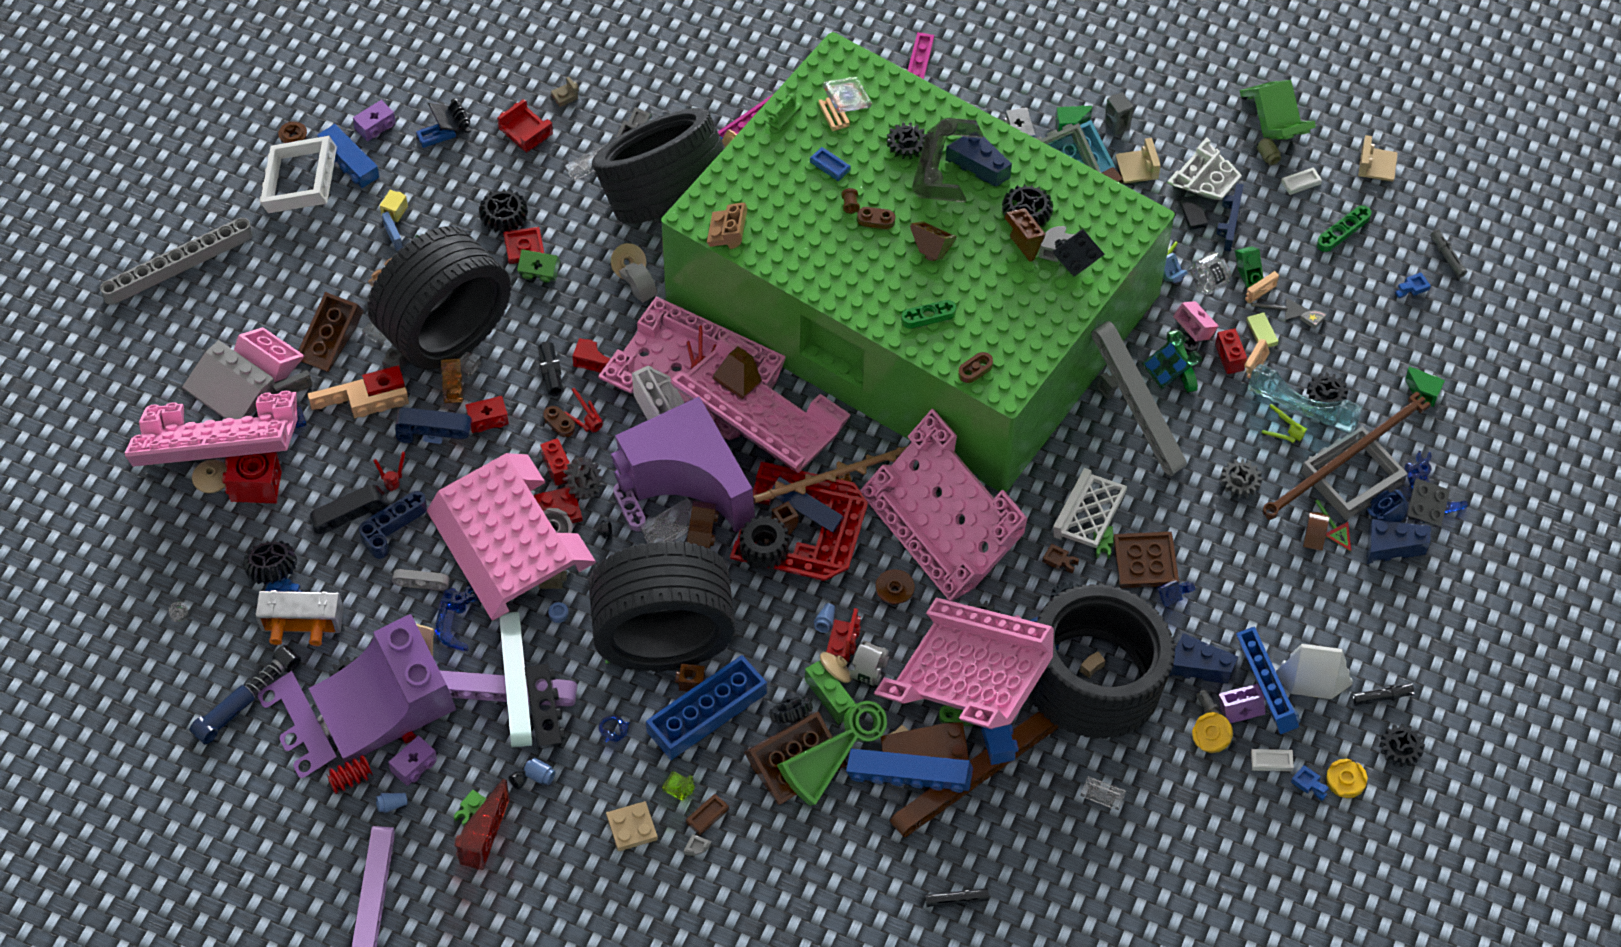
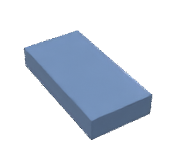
M389 212L382 213L383 225L395 250L398 251L403 248L401 237Z

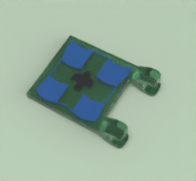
M1181 331L1176 332L1169 342L1142 362V365L1162 390L1191 366L1202 361V357L1197 351H1193L1186 360L1176 346L1183 344L1187 340Z

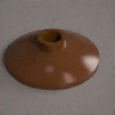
M891 569L883 572L877 578L875 589L877 595L883 601L890 604H901L912 597L915 584L912 577L905 571Z

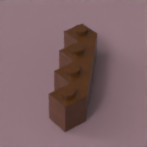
M693 501L687 537L688 543L701 545L709 549L710 546L714 547L715 535H712L713 522L718 521L719 511L715 510L716 504Z

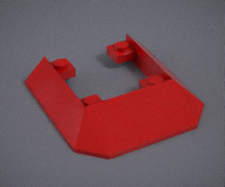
M761 462L756 475L753 496L772 489L779 476L789 483L804 480L806 474L812 476L818 474L805 471L796 473L788 467ZM836 479L835 482L826 480L805 487V493L844 516L835 532L832 533L826 528L821 527L816 546L797 542L794 553H788L785 561L781 560V565H774L773 569L823 581L849 569L868 502L854 482ZM771 499L758 503L770 505ZM740 529L730 559L747 563V560H743L742 554H740Z

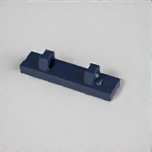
M1236 183L1234 195H1226L1222 201V207L1231 209L1229 224L1219 223L1216 235L1226 238L1225 251L1231 252L1243 184Z

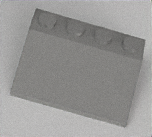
M218 340L204 353L182 388L224 419L233 418L235 420L252 415L257 410L256 401L258 396L263 393L274 394L273 384L275 382L273 377Z

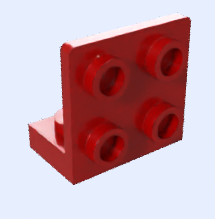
M854 608L851 623L834 620L826 651L836 657L841 656L848 662L851 654H855L857 644L855 642L856 638H859L861 630V616H858V609Z

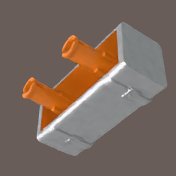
M260 591L256 619L261 631L271 632L269 642L273 645L282 644L283 632H310L309 644L320 646L322 645L323 633L341 632L344 607L339 593H328L325 591Z

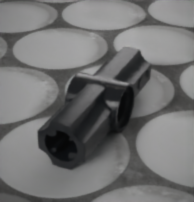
M548 341L542 342L538 345L543 379L545 378L548 395L553 397L559 396L564 392L559 359L556 358L553 343Z

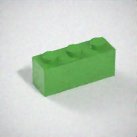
M819 660L805 668V681L837 724L844 722L846 711L855 702L840 682L824 668Z

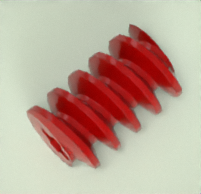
M363 755L359 756L360 762L355 758L352 759V766L345 762V769L340 765L337 766V772L332 768L329 769V776L327 775V778L335 794H338V787L345 791V784L352 788L354 780L361 784L360 777L368 781V774L370 773L373 776L369 764Z

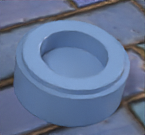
M560 602L552 604L548 610L549 618L555 623L564 622L569 615L567 606Z

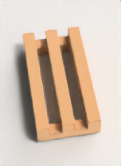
M832 96L833 100L829 97L826 98V101L819 100V106L832 131L850 126L844 110H837L843 121L842 124L833 106L834 104L836 109L842 108L837 102L839 101L837 96ZM826 106L829 107V109H830V111H831V113H832V115H833V117H834V119H835V121L837 122L838 125L835 126V124H834V122H833V120H832V118H831V116H830V114H829V112H828Z
M1274 271L1249 287L1245 300L1250 304L1275 288L1279 274Z
M1259 340L1244 365L1247 368V377L1250 379L1256 377L1270 353L1266 340Z

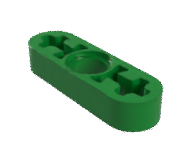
M943 300L906 309L902 312L901 323L905 328L912 329L953 319L956 315V304L951 300ZM930 311L934 313V316L926 317L924 313Z

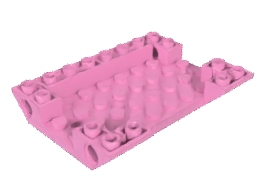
M656 296L637 322L638 332L624 351L618 349L598 378L626 392L634 393L632 373L648 365L670 376L671 379L681 371L686 374L691 370V361L686 342L690 341L695 360L696 356H698L700 325H702L703 356L706 357L711 353L713 345H717L719 339L730 330ZM730 331L759 351L754 359L762 383L772 389L777 382L786 356ZM641 352H648V353H649L648 356H644V357H643V356H640L639 354H640ZM674 367L681 368V370L677 372L672 371L671 369ZM678 391L684 403L691 400L687 396L683 395L680 391ZM709 412L723 438L732 440L741 435Z
M282 391L279 394H261L256 401L258 417L255 418L245 416L241 419L226 418L216 422L214 420H207L204 423L197 424L195 422H188L184 425L183 404L150 405L145 408L139 421L141 435L131 438L125 451V457L134 467L287 451L297 423L296 392Z
M931 409L907 436L912 441L911 444L891 466L883 464L860 492L949 601H953L973 590L1025 532L1027 517L1004 490H1001L993 498L954 452L957 435L934 409ZM915 461H918L919 468L915 471L913 465ZM940 487L942 489V495L938 498L936 496V490ZM963 514L965 516V522L961 525L959 523V517ZM987 542L988 550L984 553L982 545Z

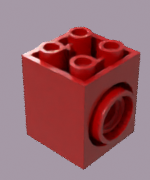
M277 452L226 457L225 466L227 470L223 472L222 481L223 484H226L225 492L229 495L230 502L277 504L282 474Z

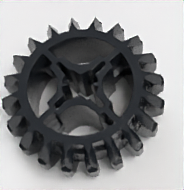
M1024 183L1023 187L1017 185L1015 189L1011 188L1002 201V214L1004 217L1007 212L1025 208L1039 226L1045 227L1046 222H1049L1053 215L1051 196L1047 195L1046 190L1041 191L1040 186L1034 188L1033 184L1027 187Z
M496 189L495 193L490 192L489 196H484V200L481 201L479 206L480 220L484 226H487L489 231L494 229L495 233L498 231L503 233L507 230L511 231V229L517 230L518 226H523V222L527 219V203L523 195L519 196L518 191L513 193L512 189L509 191L505 189L498 191Z
M267 540L264 544L260 543L259 546H253V550H248V554L244 556L243 566L245 573L252 582L256 581L257 584L263 582L266 585L270 582L272 584L275 581L281 582V579H287L288 575L293 574V570L296 569L297 557L295 550L289 543H284L283 540L279 542L276 540L269 542Z

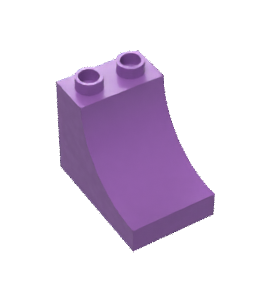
M700 397L694 398L615 435L618 451L611 453V458L617 469L614 471L616 480L623 492L632 489L638 501L660 495H681L695 498L702 502L716 504V510L726 518L735 533L740 531L746 522L750 523L751 519L755 518L752 487Z
M411 614L374 631L370 645L358 658L336 674L309 688L344 762L350 763L352 759H358L360 755L364 756L402 737L404 734L456 710L447 684Z

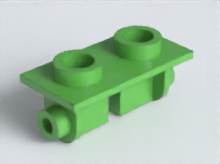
M793 93L788 94L770 112L764 122L779 130L801 107V105L796 103L797 97Z

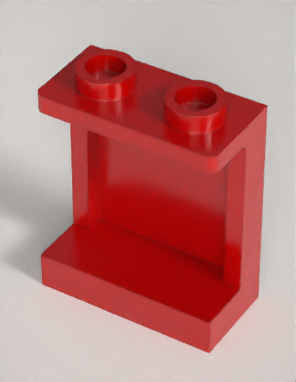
M525 99L515 103L513 107L506 112H502L497 118L498 128L526 153L553 134L552 122L549 119L541 120L527 107Z

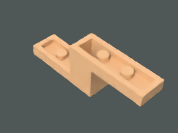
M363 379L308 393L312 410L322 409L333 404H341L349 400L354 418L365 417L368 414L383 412L387 409L409 404L405 387L368 397Z

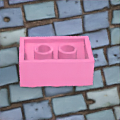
M263 327L238 335L234 348L235 352L273 377L274 382L286 379L304 358L303 354Z

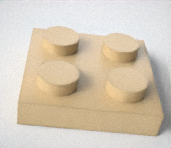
M646 801L606 812L618 852L658 840Z

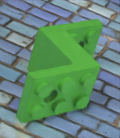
M1291 80L1272 81L1240 90L1241 97L1255 99L1263 138L1270 137L1272 140L1293 138L1294 135L1310 133V129L1316 128L1315 121L1300 120Z

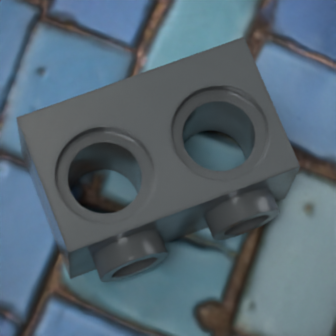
M1123 92L1107 98L1105 123L1114 135L1130 130L1133 105Z

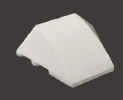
M1206 137L1197 147L1196 153L1180 171L1177 170L1167 181V184L1206 198L1222 200L1240 180L1242 175L1228 160H1225L1220 155V151L1215 149Z
M1301 644L1290 654V658L1287 661L1281 662L1280 668H1275L1280 682L1291 694L1333 699L1353 684L1352 678L1349 676L1350 671L1346 666L1343 650L1338 648Z

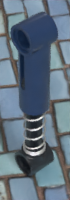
M282 645L275 651L271 665H267L266 669L260 671L257 677H253L250 683H246V686L240 685L206 716L195 719L189 731L204 745L209 744L216 738L220 729L255 700L254 694L260 692V689L264 686H267L269 681L274 680L273 678L276 675L295 670L301 662V657L287 645Z

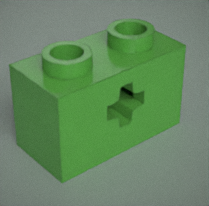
M521 250L517 271L522 275V278L532 279L535 277L540 278V281L549 283L550 280L556 281L560 259L557 255ZM539 264H541L542 268L539 267L538 270H536L535 267H538Z

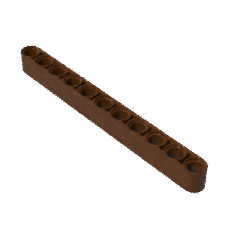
M1037 712L1013 729V735L1011 736L1013 740L1017 741L1018 745L1015 759L1059 728L1058 725L1051 723V720L1046 719L1043 713ZM985 749L970 760L973 772L969 791L963 790V792L959 793L945 788L943 790L930 788L894 814L890 819V823L902 837L909 836L1012 761L991 765L987 749Z

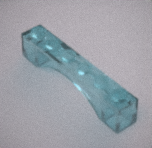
M1262 364L1253 369L1247 390L1252 391L1257 396H1264L1274 403H1281L1291 410L1304 413L1307 417H1314L1321 420L1324 424L1338 427L1343 432H1352L1357 427L1363 406L1346 399L1338 402H1320L1306 398L1289 387L1276 370Z

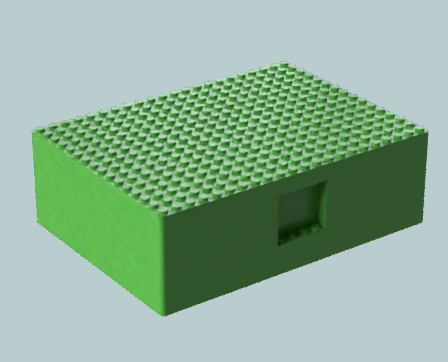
M831 32L662 217L666 301L786 356L782 366L784 369L908 440L910 439L907 436L929 411L934 409L957 435L954 452L975 477L999 492L1001 490L1007 492L1106 365L1092 338V331L1104 322L1110 321L1124 341L1160 295L1175 214L1172 210L843 36ZM854 83V86L852 85L855 88L854 93L851 89L843 90L842 85ZM839 85L840 91H836L838 100H841L844 105L849 104L853 109H843L850 122V126L832 131L819 106V100L826 101L828 97L832 99L833 90H835L833 86ZM849 92L854 100L845 101L841 93ZM793 93L797 97L796 103L801 105V107L779 130L764 122L770 112L788 94ZM858 98L860 101H863L860 105L862 106L865 103L867 107L855 108L852 104L858 103ZM833 104V106H834V108H835V110H836V112H837V114H838V116H839V118H840V120H841V122H842V124H843V121H842V119H841V117H840V115H839V113H838V111H837L835 105ZM826 106V108H827V110H828V112H829V114H830V116H831V118H832V120H833L835 126L838 125L837 122L835 121V119H834V117H833V115H832V113H831L829 107ZM902 122L905 125H909L911 122L913 127L918 124L919 130L924 129V134H927V148H925L924 153L919 152V157L912 155V159H909L908 156L902 159V155L895 157V152L890 153V147H887V134H889L890 128L895 129L896 124L902 126ZM976 128L1012 163L1011 178L995 187L976 177L975 173L960 169L961 166L954 162L949 163L945 161L946 146ZM821 147L851 166V170L840 181H837L810 163V157ZM1024 183L1027 187H1030L1032 184L1034 188L1040 186L1041 191L1046 190L1047 195H1050L1051 201H1053V215L1049 222H1046L1045 227L1040 226L1044 233L1057 226L1066 227V233L1076 234L1081 229H1084L1105 255L1075 277L1070 274L1059 260L1055 262L1039 258L1040 249L1034 261L1029 262L1010 237L1013 228L1002 214L1004 196L1006 193H1009L1011 188L1015 189L1017 185L1023 187ZM848 188L856 189L858 191L857 203L860 205V209L863 207H873L891 210L895 214V225L890 229L860 225L857 221L858 212L848 214L843 211L844 200L841 197L842 191ZM745 202L748 210L741 244L733 249H730L728 245L709 247L707 238L712 212L726 210L727 205ZM924 221L957 236L943 259L930 261L924 257V254L919 252L910 229L911 223ZM943 300H951L956 304V315L953 319L912 329L905 328L901 323L902 312L906 309ZM927 311L924 313V316L932 317L934 313ZM986 352L993 357L992 369L976 381L965 383L959 379L958 370L960 365L977 353Z

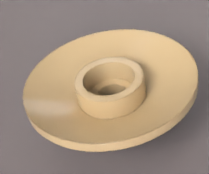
M622 244L611 255L612 270L620 278L622 277L619 270L626 267L624 264L625 259L629 261V264H643L646 267L644 252L634 244Z
M207 460L200 463L192 474L194 486L204 493H215L224 489L226 484H223L222 477L223 472L227 470L225 463L219 460Z
M828 652L820 654L822 665L833 677L844 683H849L852 680L850 678V671L846 666L847 661L843 657H836Z

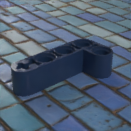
M400 408L395 424L396 438L402 443H411L414 434L466 439L469 437L472 418L460 413Z
M414 491L360 524L359 533L361 541L375 558L382 559L388 555L387 536L426 513L427 503L424 493Z

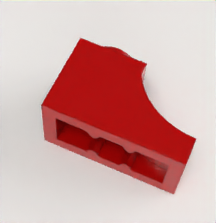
M579 338L572 355L573 366L601 373L610 361V358L598 351L597 342Z

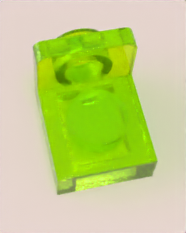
M672 771L663 784L662 790L684 801L686 796H690L694 791V777L689 775L686 778Z

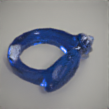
M617 715L607 716L600 721L599 732L606 737V742H618L627 735L630 722L623 721ZM608 720L618 721L620 735L604 730L603 724Z

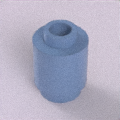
M536 758L532 759V761L529 760L524 767V771H526L525 776L542 785H550L556 774L552 766Z

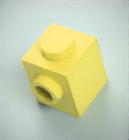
M389 190L380 204L381 215L382 213L389 212L392 220L398 222L408 207L406 195Z

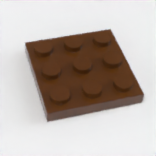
M1172 531L1114 534L1113 540L1120 588L1178 586L1179 577Z

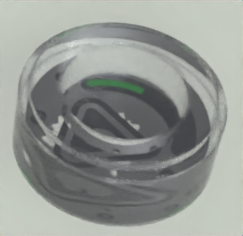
M175 602L170 605L168 614L172 621L182 622L189 616V610L185 603Z

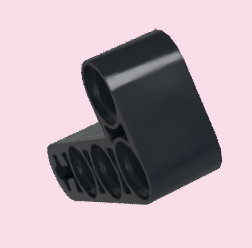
M371 484L313 510L310 513V519L314 532L316 534H324L368 513L375 515L387 508L389 503L386 494L377 485Z

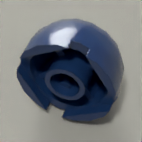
M1394 489L1395 492L1390 493L1387 490L1375 496L1370 502L1371 507L1367 509L1371 518L1402 522L1408 513V504L1402 492Z

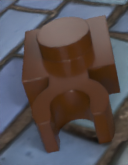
M1051 543L1042 558V562L1058 570L1063 566L1069 573H1074L1075 567L1070 564L1078 566L1079 559L1073 556L1068 557L1069 551Z

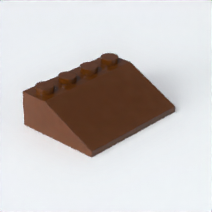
M819 711L803 717L798 722L784 728L744 753L755 773L777 804L780 805L797 794L786 782L777 765L832 738V735ZM845 759L843 760L838 770L847 765Z

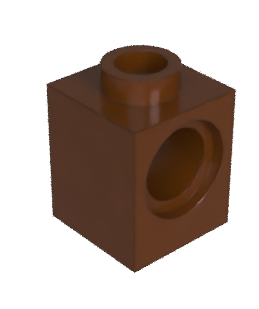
M681 664L680 671H676L675 683H679V691L688 692L705 680V666ZM693 677L694 679L688 680L686 678Z

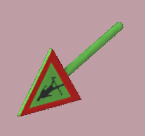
M1317 499L1315 502L1322 511V513L1324 515H1328L1320 501ZM1329 516V523L1333 530L1327 532L1326 537L1351 552L1348 522L1336 527Z

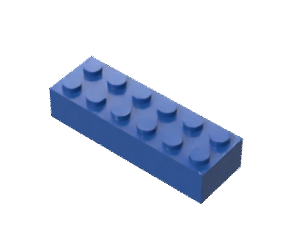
M741 655L646 720V731L668 758L673 760L767 694V682L747 659Z

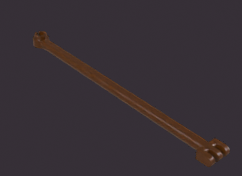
M1418 392L1414 393L1408 399L1410 404L1274 503H1266L1262 511L1263 516L1268 520L1276 518L1279 510L1416 410L1422 414L1431 404L1429 402L1423 404L1426 399L1424 397L1418 399L1420 394Z

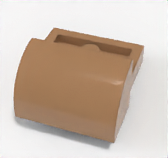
M745 202L727 205L726 210L712 212L707 238L709 247L728 245L730 249H733L741 244L748 210Z

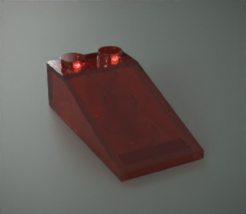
M501 780L463 827L461 835H457L454 846L457 848L456 856L459 858L460 865L484 871L510 800L507 780Z

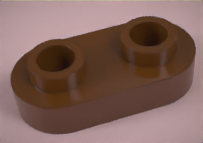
M863 207L857 213V221L865 227L890 229L895 225V214L888 209Z
M986 352L977 353L960 365L958 370L959 379L965 383L976 381L992 369L993 357Z
M549 406L544 410L545 423L559 436L569 437L574 434V421L559 407Z

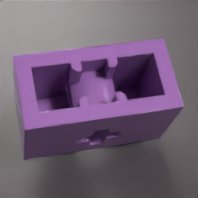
M382 100L353 117L355 130L366 141L377 137L380 133L396 124L394 112Z
M1258 684L1219 694L1221 714L1230 723L1265 715L1264 696Z
M417 736L388 763L390 771L408 786L412 782H416L426 769L434 766L437 756L435 750L420 736Z

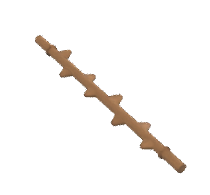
M908 446L898 447L896 450L878 456L866 455L865 460L850 465L838 461L836 463L837 469L816 476L806 474L804 480L788 485L776 481L775 489H769L767 492L753 496L754 504L767 499H774L776 496L792 491L804 495L805 487L826 480L835 482L836 477L853 471L865 475L867 473L866 467L887 460L895 462L896 457H899Z

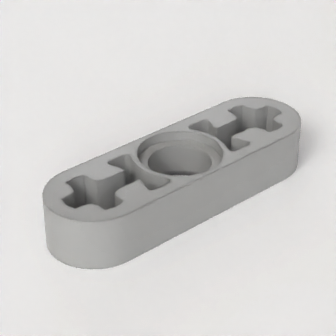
M404 569L395 570L392 578V583L400 587L439 591L447 590L450 581L449 576L442 573Z

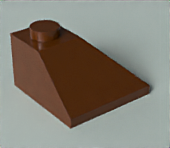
M924 221L911 223L910 225L919 252L924 254V257L930 261L943 259L957 236Z
M739 346L728 354L712 377V379L741 399H744L762 382L754 357Z

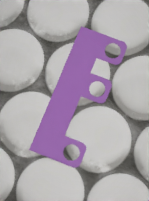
M292 671L258 692V698L265 708L282 699L295 726L280 735V741L284 749L290 751L304 742L309 753L296 760L293 764L300 778L306 777L337 757ZM267 690H272L275 693L274 699L270 702L263 700V694ZM289 733H295L297 736L296 742L292 745L285 743V737ZM303 760H308L311 763V767L307 772L299 770V764Z

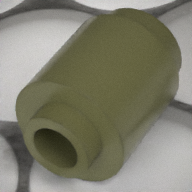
M1265 138L1258 143L1257 150L1265 163L1274 165L1281 160V153L1272 139Z

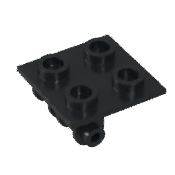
M453 98L449 106L428 103L441 129L471 132L469 129L470 119L467 117L460 100Z
M1081 229L1067 241L1056 240V249L1052 251L1073 277L1105 255L1084 229Z

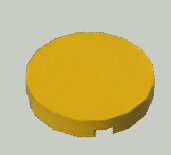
M1215 712L1205 713L1197 719L1195 726H1193L1192 736L1200 749L1205 752L1216 753L1224 750L1230 744L1233 737V728L1229 720L1223 715Z
M1339 759L1333 762L1326 775L1329 789L1337 796L1343 798H1354L1360 795L1365 789L1368 779L1362 765L1358 762H1352L1350 759Z

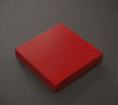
M539 227L503 232L509 265L519 263L521 250L544 253Z

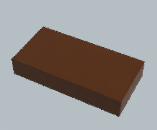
M714 794L686 819V824L701 836L729 810V806Z

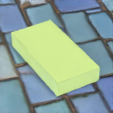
M1265 313L1247 317L1246 321L1257 343L1260 339L1266 340L1268 347L1278 345L1279 341Z

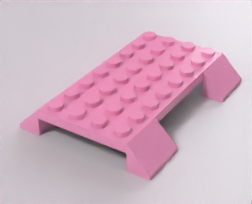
M730 331L719 339L715 350L688 373L685 374L681 371L671 379L670 383L675 389L691 400L700 397L707 411L713 416L719 418L729 427H732L796 473H799L835 439L851 416V414L821 394L811 402L807 412H804L762 382L744 399H741L712 379L714 373L728 354L737 346L746 350L754 359L759 351Z
M506 453L440 489L427 509V513L492 621L509 612L506 605L508 601L573 565H575L578 572H581L596 563L579 534L556 533L530 492L544 484L545 481L529 455Z
M935 598L926 612L934 622L897 680L884 677L874 694L903 704L927 699L964 710L959 717L961 721L989 729L1011 724L1053 658V627Z

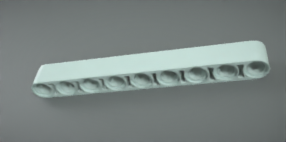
M508 612L499 618L511 748L532 746L519 612Z

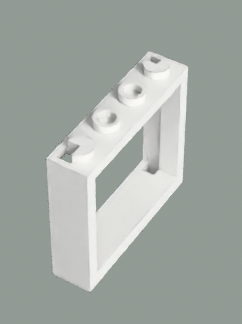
M324 136L272 145L270 147L267 168L265 169V179L262 184L263 190L260 197V204L268 213L327 204L337 146L331 137ZM320 152L313 190L275 196L281 159Z

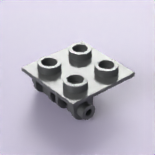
M1416 478L1409 502L1408 518L1413 520L1416 518L1441 527L1450 489Z

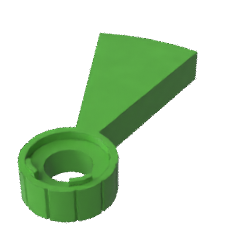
M863 701L852 705L844 716L845 731L778 764L777 766L782 776L802 800L810 806L816 805L855 741L861 743L870 742L883 735L887 726L886 713L879 704L872 701ZM863 712L870 714L873 718V727L869 731L862 729L859 724V717Z

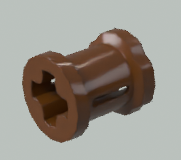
M853 188L843 190L841 193V197L844 200L843 211L848 214L858 212L860 209V205L857 203L858 191Z

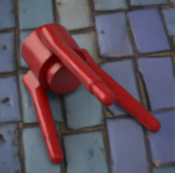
M702 325L699 326L698 356H696L695 360L690 341L686 342L691 369L706 357L703 356ZM716 344L713 345L711 352L715 350Z
M572 388L576 398L588 413L584 418L585 424L571 414L565 413L586 432L589 430L592 433L597 432L602 428L603 420L599 417L592 402L588 401L589 409L576 389Z
M404 451L401 453L397 473L394 471L384 473L377 459L373 460L381 479L384 480L385 488L391 492L400 485L399 479L402 478L405 459Z

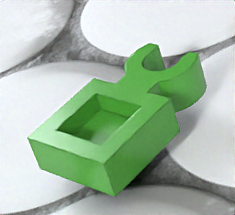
M1108 526L1096 550L1097 558L1100 557V552H1106L1107 558H1110V547H1113V526ZM1093 532V540L1095 541L1097 535Z
M472 790L460 803V808L463 810H459L454 814V821L464 817L462 826H468L470 817L473 816L477 819L489 805V800Z

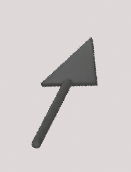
M1286 298V307L1251 303V306L1285 310V321L1301 317L1303 313L1310 311Z

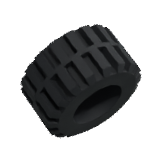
M758 516V519L752 518L750 523L746 522L740 534V554H742L743 560H747L749 566L753 564V568L758 569V567H762V570H766V567L773 569L774 565H781V560L785 561L786 555L789 552V535L785 525L782 522L779 523V519H771V516H767V518ZM761 539H768L774 542L769 546L755 544L756 541Z

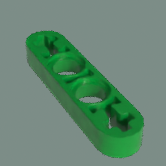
M1358 206L1318 237L1317 248L1322 252H1329L1368 223L1371 217L1370 208ZM1346 222H1353L1355 226L1350 227L1346 225ZM1340 231L1343 235L1336 236L1333 232Z
M1177 330L1169 331L1166 335L1168 345L1171 342L1176 350L1175 352L1179 354L1173 356L1175 363L1180 360L1179 357L1187 363L1186 369L1179 373L1187 393L1197 391V379L1179 332Z

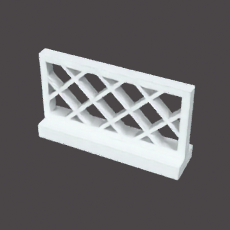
M1084 468L1053 526L1054 538L1061 540L1062 537L1097 548L1127 491V486L1092 475L1091 470ZM1093 482L1101 484L1102 488L1093 491L1091 486ZM1117 489L1120 490V493L1111 496L1109 490ZM1105 492L1108 498L1098 501L1096 495ZM1093 496L1095 502L1085 505L1084 499ZM1110 502L1112 508L1103 511L1101 505ZM1098 507L1100 513L1090 515L1088 509ZM1085 511L1088 517L1078 520L1076 514ZM1103 517L1105 522L1096 526L1093 520ZM1090 521L1092 527L1083 530L1080 524ZM1078 526L1080 532L1073 534L1068 532L1071 527ZM1095 532L1097 537L1094 541L1088 539L1086 534Z

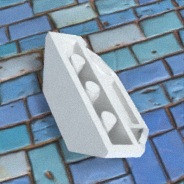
M649 365L632 373L634 397L647 420L684 404L678 390L670 383V376L653 369Z

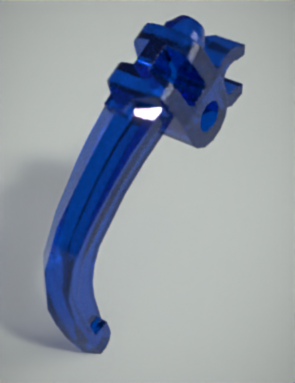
M1418 451L1416 455L1418 463L1415 465L1411 462L1405 464L1408 482L1412 489L1416 478L1429 482L1428 475L1432 470L1429 464L1432 457L1431 452H1428L1426 459L1421 457V451ZM1447 501L1445 513L1467 508L1468 502Z
M471 585L467 586L464 592L456 591L455 588L444 591L438 605L435 628L437 639L441 643L466 652L468 651V645L457 640L452 635L451 628L455 614L465 612L468 603L478 600L476 593L469 594L473 591Z

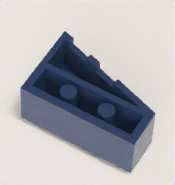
M976 128L946 146L945 161L949 163L954 162L961 166L960 169L975 173L976 177L995 187L1011 178L1012 163Z
M1372 519L1368 530L1367 564L1383 559L1384 561H1389L1391 558L1396 557L1408 558L1426 555L1430 545L1431 526Z
M1183 633L1174 651V664L1169 676H1184L1186 679L1191 677L1202 678L1203 681L1228 684L1236 668L1239 656Z

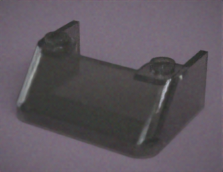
M944 118L927 131L912 185V190L917 197L966 202V197L959 185L942 183L943 174L938 170L947 136L983 138V133L976 120Z

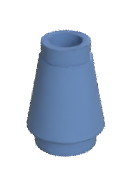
M826 603L815 618L814 627L817 631L827 633L833 628L836 609L833 604Z
M381 793L380 796H376L378 812H384L385 814L407 805L406 794Z

